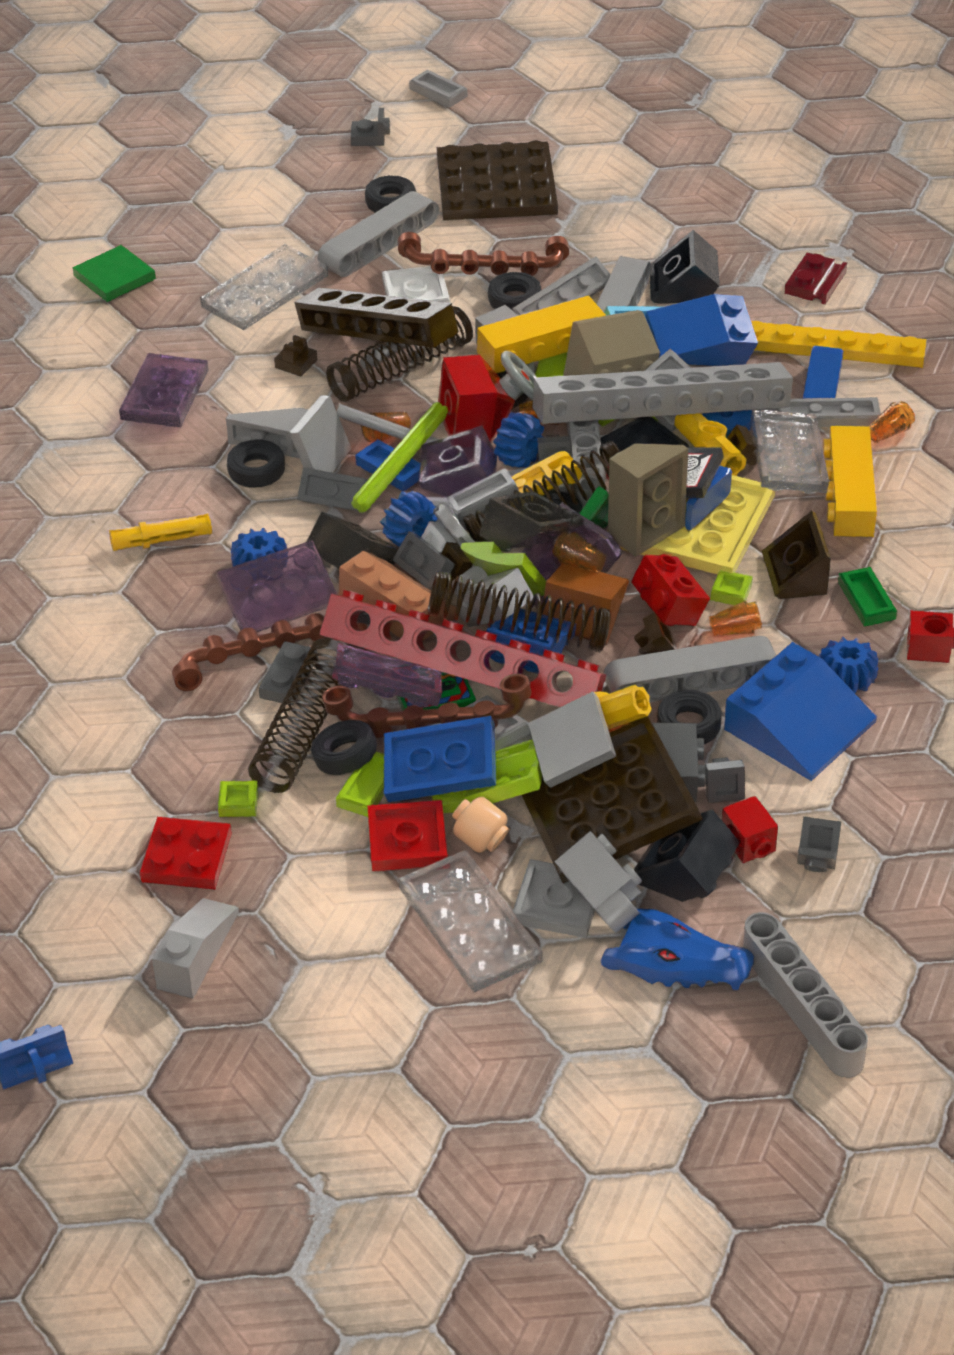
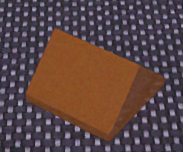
M563 562L546 581L544 599L550 595L553 608L556 600L561 597L564 609L567 603L572 600L575 605V611L578 605L583 602L586 607V614L592 605L596 606L597 612L601 607L603 609L605 607L606 609L609 608L611 610V620L605 643L607 645L629 580ZM549 599L542 613L543 615L547 616L549 610ZM560 602L553 616L558 619L560 615ZM571 604L564 619L569 622L571 620ZM582 607L575 621L577 624L575 636L579 637L581 631ZM594 610L590 613L583 634V638L590 640L592 634Z

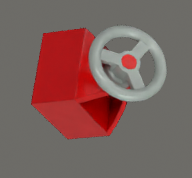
M511 351L502 352L501 361L508 373L503 378L496 374L480 354L443 357L438 402L448 409L443 424L452 444L460 447L491 444L497 435L496 429H500L502 419L508 417L515 400L523 393L533 400L534 378L537 377L516 354Z

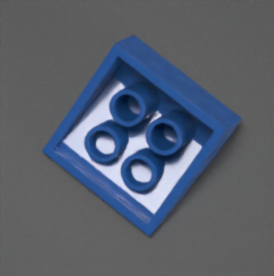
M791 642L726 699L724 730L812 781L876 723L877 716L822 658Z

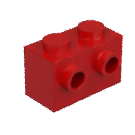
M645 554L631 580V583L640 593V597L647 602L650 608L667 626H696L710 600V597L687 568L675 556Z

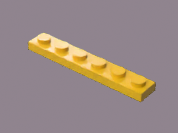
M751 321L758 341L754 349L755 351L811 356L813 346L842 349L843 360L923 368L927 339Z

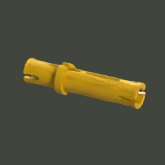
M206 513L204 515L152 524L139 522L138 526L109 530V537L113 551L139 546L145 549L150 548V544L200 535H211L212 525L210 516Z

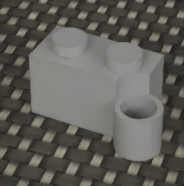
M473 566L461 575L463 581L462 592L467 580L472 578L474 580L473 595L478 583L483 580L485 583V595L490 584L494 582L496 585V598L503 585L507 587V600L515 587L519 592V600L526 590L530 593V601L534 597L518 568L488 576L481 567ZM458 581L457 586H456V589H455V591H454V593H455V595H456L457 597H458V590H459V581ZM470 584L459 614L464 622L467 616ZM482 585L478 591L470 621L466 623L468 628L478 626L477 619ZM493 587L489 594L480 625L489 623ZM504 590L501 594L493 622L501 620ZM515 593L510 602L506 618L514 613ZM525 596L521 607H523L526 604L527 596Z
M590 831L555 860V864L602 920L617 933L639 914L632 901L642 894L637 887L642 880L628 863L623 867L617 863L612 857L617 851L603 834L596 838Z

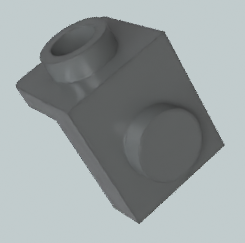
M803 816L797 864L804 865L806 870L812 872H826L827 868L835 869L841 821Z

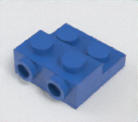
M520 608L512 634L510 630L513 614L505 619L502 631L499 630L501 620L495 621L492 627L486 630V632L496 634V642L509 645L510 639L530 644L529 652L543 655L544 649L562 654V650L566 646L570 622L564 620L558 643H555L559 619L553 617L548 639L545 641L544 635L548 616L543 614L536 638H533L537 613L532 611L525 635L522 636L526 611ZM576 623L573 627L571 640L575 637ZM499 651L494 652L490 656L495 662L505 663L504 656ZM529 661L525 664L524 669L539 674L536 663Z

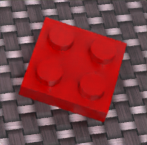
M442 800L367 805L372 872L448 866Z
M157 816L140 870L141 882L216 890L232 835L231 823Z

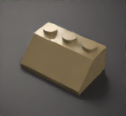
M640 310L574 321L572 323L563 376L646 370L659 358L660 351L644 313Z
M633 444L609 459L608 537L635 557L685 527L688 448L686 446Z

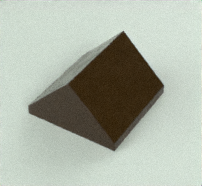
M811 510L762 550L774 595L778 599L827 595L831 557L817 515Z

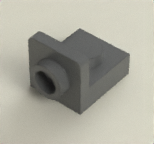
M384 108L378 109V121L367 119L352 121L351 146H384L385 135H390V118H385Z

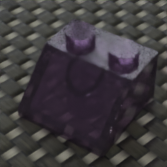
M483 426L422 445L419 475L421 488L449 497L496 473L497 455L494 454V448Z

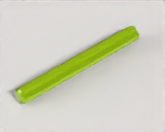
M440 402L432 404L354 495L351 502L354 509L363 513L371 507L444 421L448 413L446 406H442Z

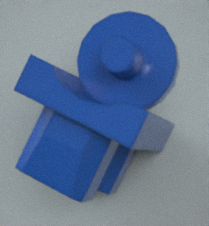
M47 1024L36 1028L31 1036L17 1041L9 1038L0 1042V1084L3 1090L36 1078L38 1084L47 1081V1073L73 1064L62 1025L52 1027Z

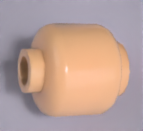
M478 797L471 803L465 799L452 815L457 820L453 828L454 835L477 853H482L487 849L493 852L510 830L506 826L508 821L507 815L484 797Z

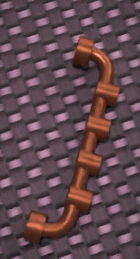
M405 232L398 238V252L401 256L408 258L416 264L431 265L432 271L437 274L447 272L449 266H461L462 272L467 275L475 274L479 267H491L493 274L501 275L507 273L509 267L521 268L522 273L533 276L538 272V268L554 267L569 255L568 241L562 236H552L546 241V256H537L532 251H526L521 256L507 255L506 252L501 250L494 251L491 255H478L474 250H465L462 254H448L444 249H436L432 253H420L421 238L418 234Z
M320 613L310 614L305 619L304 626L294 628L291 627L288 621L280 620L272 625L271 633L258 635L253 628H244L237 634V640L225 643L218 635L208 636L204 640L202 648L189 651L174 666L172 670L174 683L182 691H192L198 688L203 680L201 670L197 664L199 662L209 661L212 664H220L227 659V656L243 653L247 657H253L259 654L263 648L273 646L281 648L284 641L295 643L296 641L310 638L315 642L318 639L328 638L319 635L324 616ZM357 623V626L362 631L368 628L366 624ZM345 643L352 653L360 654L368 651V649Z
M511 674L500 682L503 700L507 702L504 705H494L493 702L485 700L478 702L474 707H459L455 703H446L438 709L423 710L419 705H411L403 711L388 712L386 708L377 707L365 714L351 711L354 702L351 691L346 686L338 685L327 689L323 693L322 699L326 712L330 715H336L340 721L350 719L361 720L371 727L375 737L383 738L384 733L393 731L392 726L405 725L407 730L428 726L427 724H443L486 716L492 717L496 728L499 723L498 720L511 718L520 713L525 701L531 696V688L527 676Z

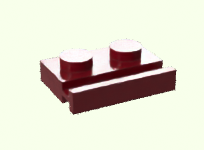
M807 252L786 282L784 294L810 301L817 298L821 300V304L826 305L847 272V262H843L840 265L835 263V259Z

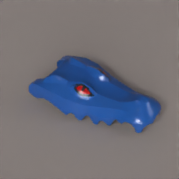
M637 909L639 914L623 927L627 932L620 947L607 948L601 957V965L607 969L623 970L651 984L661 982L666 987H671L674 982H680L684 988H689L691 984L704 987L707 981H712L716 984L718 982H726L732 986L733 990H738L741 983L749 977L751 968L754 965V956L750 950L716 941L694 930L673 916L654 909Z

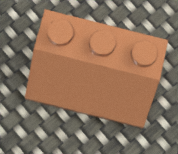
M362 551L339 567V595L343 594V590H348L364 595L362 602L375 605L378 599L397 605L395 612L408 615L410 609L428 614L431 590L389 562ZM443 598L439 615L436 617L430 614L429 622L442 625L445 598ZM453 603L450 604L445 620L452 621L455 618L456 605ZM396 621L391 625L390 632L401 638L404 628L399 621ZM432 631L427 632L423 637V641L434 633Z

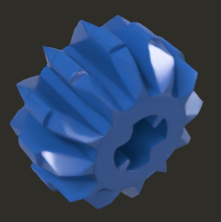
M511 412L507 418L502 419L500 429H496L497 437L493 440V443L496 444L494 454L505 465L526 468L537 459V438L543 437L544 426L533 415Z
M401 491L398 499L391 498L390 507L383 509L386 516L380 521L384 526L382 533L398 547H400L409 531L422 537L429 522H436L438 519L433 513V509L436 506L419 492L411 491L406 493Z
M250 528L249 534H238V540L232 542L231 561L234 571L238 572L242 579L251 577L254 583L259 579H265L269 582L270 576L278 577L281 575V570L287 568V544L284 538L278 536L277 531L267 533L265 528H262L260 531H254Z
M842 636L839 642L829 640L826 648L821 649L819 657L827 663L854 693L858 689L867 691L870 684L875 683L878 675L877 652L871 650L870 643L860 644L857 637L853 641H847Z

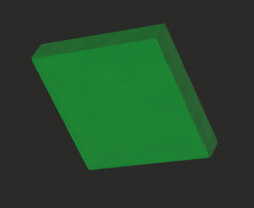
M119 245L72 267L74 277L106 302L156 279L155 270L123 245Z

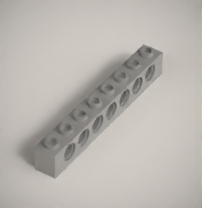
M781 362L534 378L533 409L541 423L547 424L790 407L793 377Z

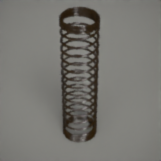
M453 306L454 313L459 317L464 326L466 339L463 329L456 319L462 338L458 333L450 337L454 347H449L448 339L443 342V345L446 347L445 351H441L440 345L435 347L438 350L437 355L433 354L431 347H425L431 355L429 359H426L422 346H419V351L418 346L414 345L419 356L423 359L421 363L417 362L412 346L405 344L408 355L415 363L413 367L409 366L407 356L399 343H394L397 346L402 362L407 367L404 371L400 367L396 354L391 349V342L386 345V341L377 342L374 346L367 347L366 350H360L358 354L354 353L349 358L345 357L341 362L337 361L330 364L326 370V378L331 391L340 401L347 402L353 399L354 396L358 397L360 392L366 393L368 388L374 389L376 384H384V380L391 381L392 376L399 377L401 372L407 373L409 368L413 370L416 368V365L422 366L424 361H432V357H440V353H448V349L455 350L456 345L461 347L471 342L473 328L468 316L462 309ZM383 346L389 350L391 360L398 369V374L393 373L391 364L383 353ZM375 350L381 354L383 364L390 373V378L384 376L382 366L375 357ZM367 354L373 358L375 368L382 377L381 382L376 380L374 370L367 361ZM359 358L365 362L367 372L374 381L373 386L368 384L367 377L359 365ZM351 362L357 366L359 376L366 385L365 390L360 388L358 379L351 370ZM334 368L340 373L342 382L348 391V396L339 388L334 376Z
M613 441L606 442V444L600 445V455L594 450L590 451V460L585 455H581V465L575 460L571 461V470L566 465H562V475L556 470H552V480L547 475H543V486L538 480H533L534 491L528 485L523 486L524 496L520 491L514 490L515 502L509 495L504 496L505 506L499 500H495L496 512L490 505H485L486 516L480 510H476V518L471 513L466 515V517L463 516V521L470 536L475 542H489L479 518L480 514L498 544L502 545L492 523L489 509L499 522L508 540L511 541L512 538L504 524L498 504L510 519L517 534L521 536L507 498L519 513L527 530L530 531L531 528L522 512L517 494L528 507L536 524L540 526V522L529 501L526 488L537 501L546 520L549 521L550 518L541 502L536 484L546 495L555 514L559 516V511L550 496L545 478L558 494L565 510L568 511V505L559 490L555 474L567 488L574 504L578 506V501L568 484L564 468L572 476L582 497L587 501L588 497L577 478L574 464L577 465L585 476L592 493L596 489L586 472L583 458L594 470L601 487L607 491V487L596 468L593 454L600 460L609 477V468L606 465L602 448L608 463L611 457L620 452Z
M439 570L436 572L427 611L429 615L432 614V616L435 615L436 617L439 615L448 578L443 613L444 619L448 615L453 594L459 581L455 621L459 618L463 600L470 584L469 603L465 621L469 623L478 591L482 585L477 619L478 626L481 624L484 609L493 587L488 623L489 629L492 627L495 612L504 590L500 631L503 630L507 611L515 593L511 634L514 632L522 602L525 596H527L525 618L521 633L522 636L525 635L534 602L538 597L533 638H536L541 616L549 599L548 619L544 635L545 641L548 639L551 622L557 605L560 602V615L555 643L559 642L565 615L571 604V620L566 645H570L573 627L582 607V624L577 643L578 649L581 647L584 630L592 610H594V619L588 649L589 651H598L600 653L605 646L611 620V610L609 608L606 609L605 607L603 609L601 607L597 612L596 606L592 605L586 614V607L583 602L578 605L575 611L574 602L570 600L564 609L561 597L556 600L552 608V597L550 595L544 599L541 606V595L539 593L534 595L530 603L529 591H524L519 600V592L516 587L511 591L507 600L508 591L505 585L500 588L496 598L495 583L490 584L485 595V583L483 580L478 583L473 595L474 580L472 578L467 580L462 592L463 581L461 575L457 576L451 589L450 573H443V571L440 572Z
M322 638L313 642L261 745H259L257 753H255L248 766L249 776L252 781H257L260 788L273 793L286 792L291 788L295 776H297L299 768H301L303 760H305L307 752L311 748L313 740L316 739L315 736L320 731L319 728L324 723L323 720L328 715L323 702L317 698H322V696L310 691L307 687L323 694L322 690L326 691L328 688H331L326 682L335 684V686H338V683L343 685V681L346 679L347 673H349L354 663L352 653L343 643L330 638ZM322 648L334 650L346 659L348 666L345 668L342 662L333 656L321 653L315 654L314 651ZM316 656L331 658L339 663L343 669L337 670L330 664L320 662ZM311 671L316 677H309L306 672ZM315 672L328 676L332 681L322 678ZM333 677H339L340 680L336 681ZM307 679L312 685L304 684L303 680ZM312 680L321 682L328 688L321 687L314 683ZM299 687H304L310 694L300 692ZM294 695H300L305 701L296 700ZM304 695L315 699L320 704L310 701ZM290 703H296L301 709L292 708ZM300 703L311 707L315 711L308 710L307 708L303 707ZM313 705L323 707L324 711L319 712ZM286 711H292L299 718L288 716ZM296 711L301 712V713L307 715V716L310 717L311 719H308V718H305V717L301 716V715L298 714ZM309 713L318 714L320 719L315 720ZM282 719H288L297 727L284 724ZM292 719L303 723V724H304L305 726H307V727H304V726L299 725L298 723L294 722ZM305 721L314 722L316 727H311ZM278 727H284L293 735L280 732ZM289 728H292V729H294V730H297V731H299L301 734H297V733H295L294 731L290 730ZM299 728L310 730L312 734L306 735V733H304ZM274 735H280L284 740L288 741L289 743L297 746H302L303 751H298L296 748H294L292 745L286 742L277 741ZM285 736H288V737H290V738L296 740L297 742H293V741H291L290 739L286 738ZM295 736L306 738L307 743H302ZM270 743H276L280 748L289 753L298 754L299 759L294 760L286 752L273 749ZM281 744L290 747L292 750L285 748ZM272 751L275 755L268 754L266 752ZM278 753H281V754L287 756L288 758H285V757L281 756V755L278 754ZM262 761L272 763L284 770L288 776L272 772ZM286 761L293 762L295 767L292 768ZM260 762L261 766L268 773L276 777L289 778V782L286 784L271 782L258 771L256 763Z

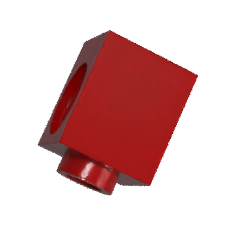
M910 610L907 632V660L950 663L951 650L954 649L953 613Z
M756 796L722 808L721 820L740 841L735 854L742 863L766 857L776 851L778 824Z

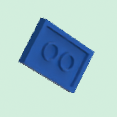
M491 716L384 733V796L388 802L496 785L495 723Z

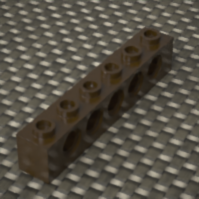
M317 288L294 302L301 330L431 348H435L459 332L453 305L448 302L328 288Z

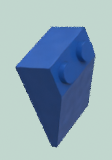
M713 294L649 310L645 314L647 323L660 351L659 358L671 349L689 365H744L758 344L743 296Z

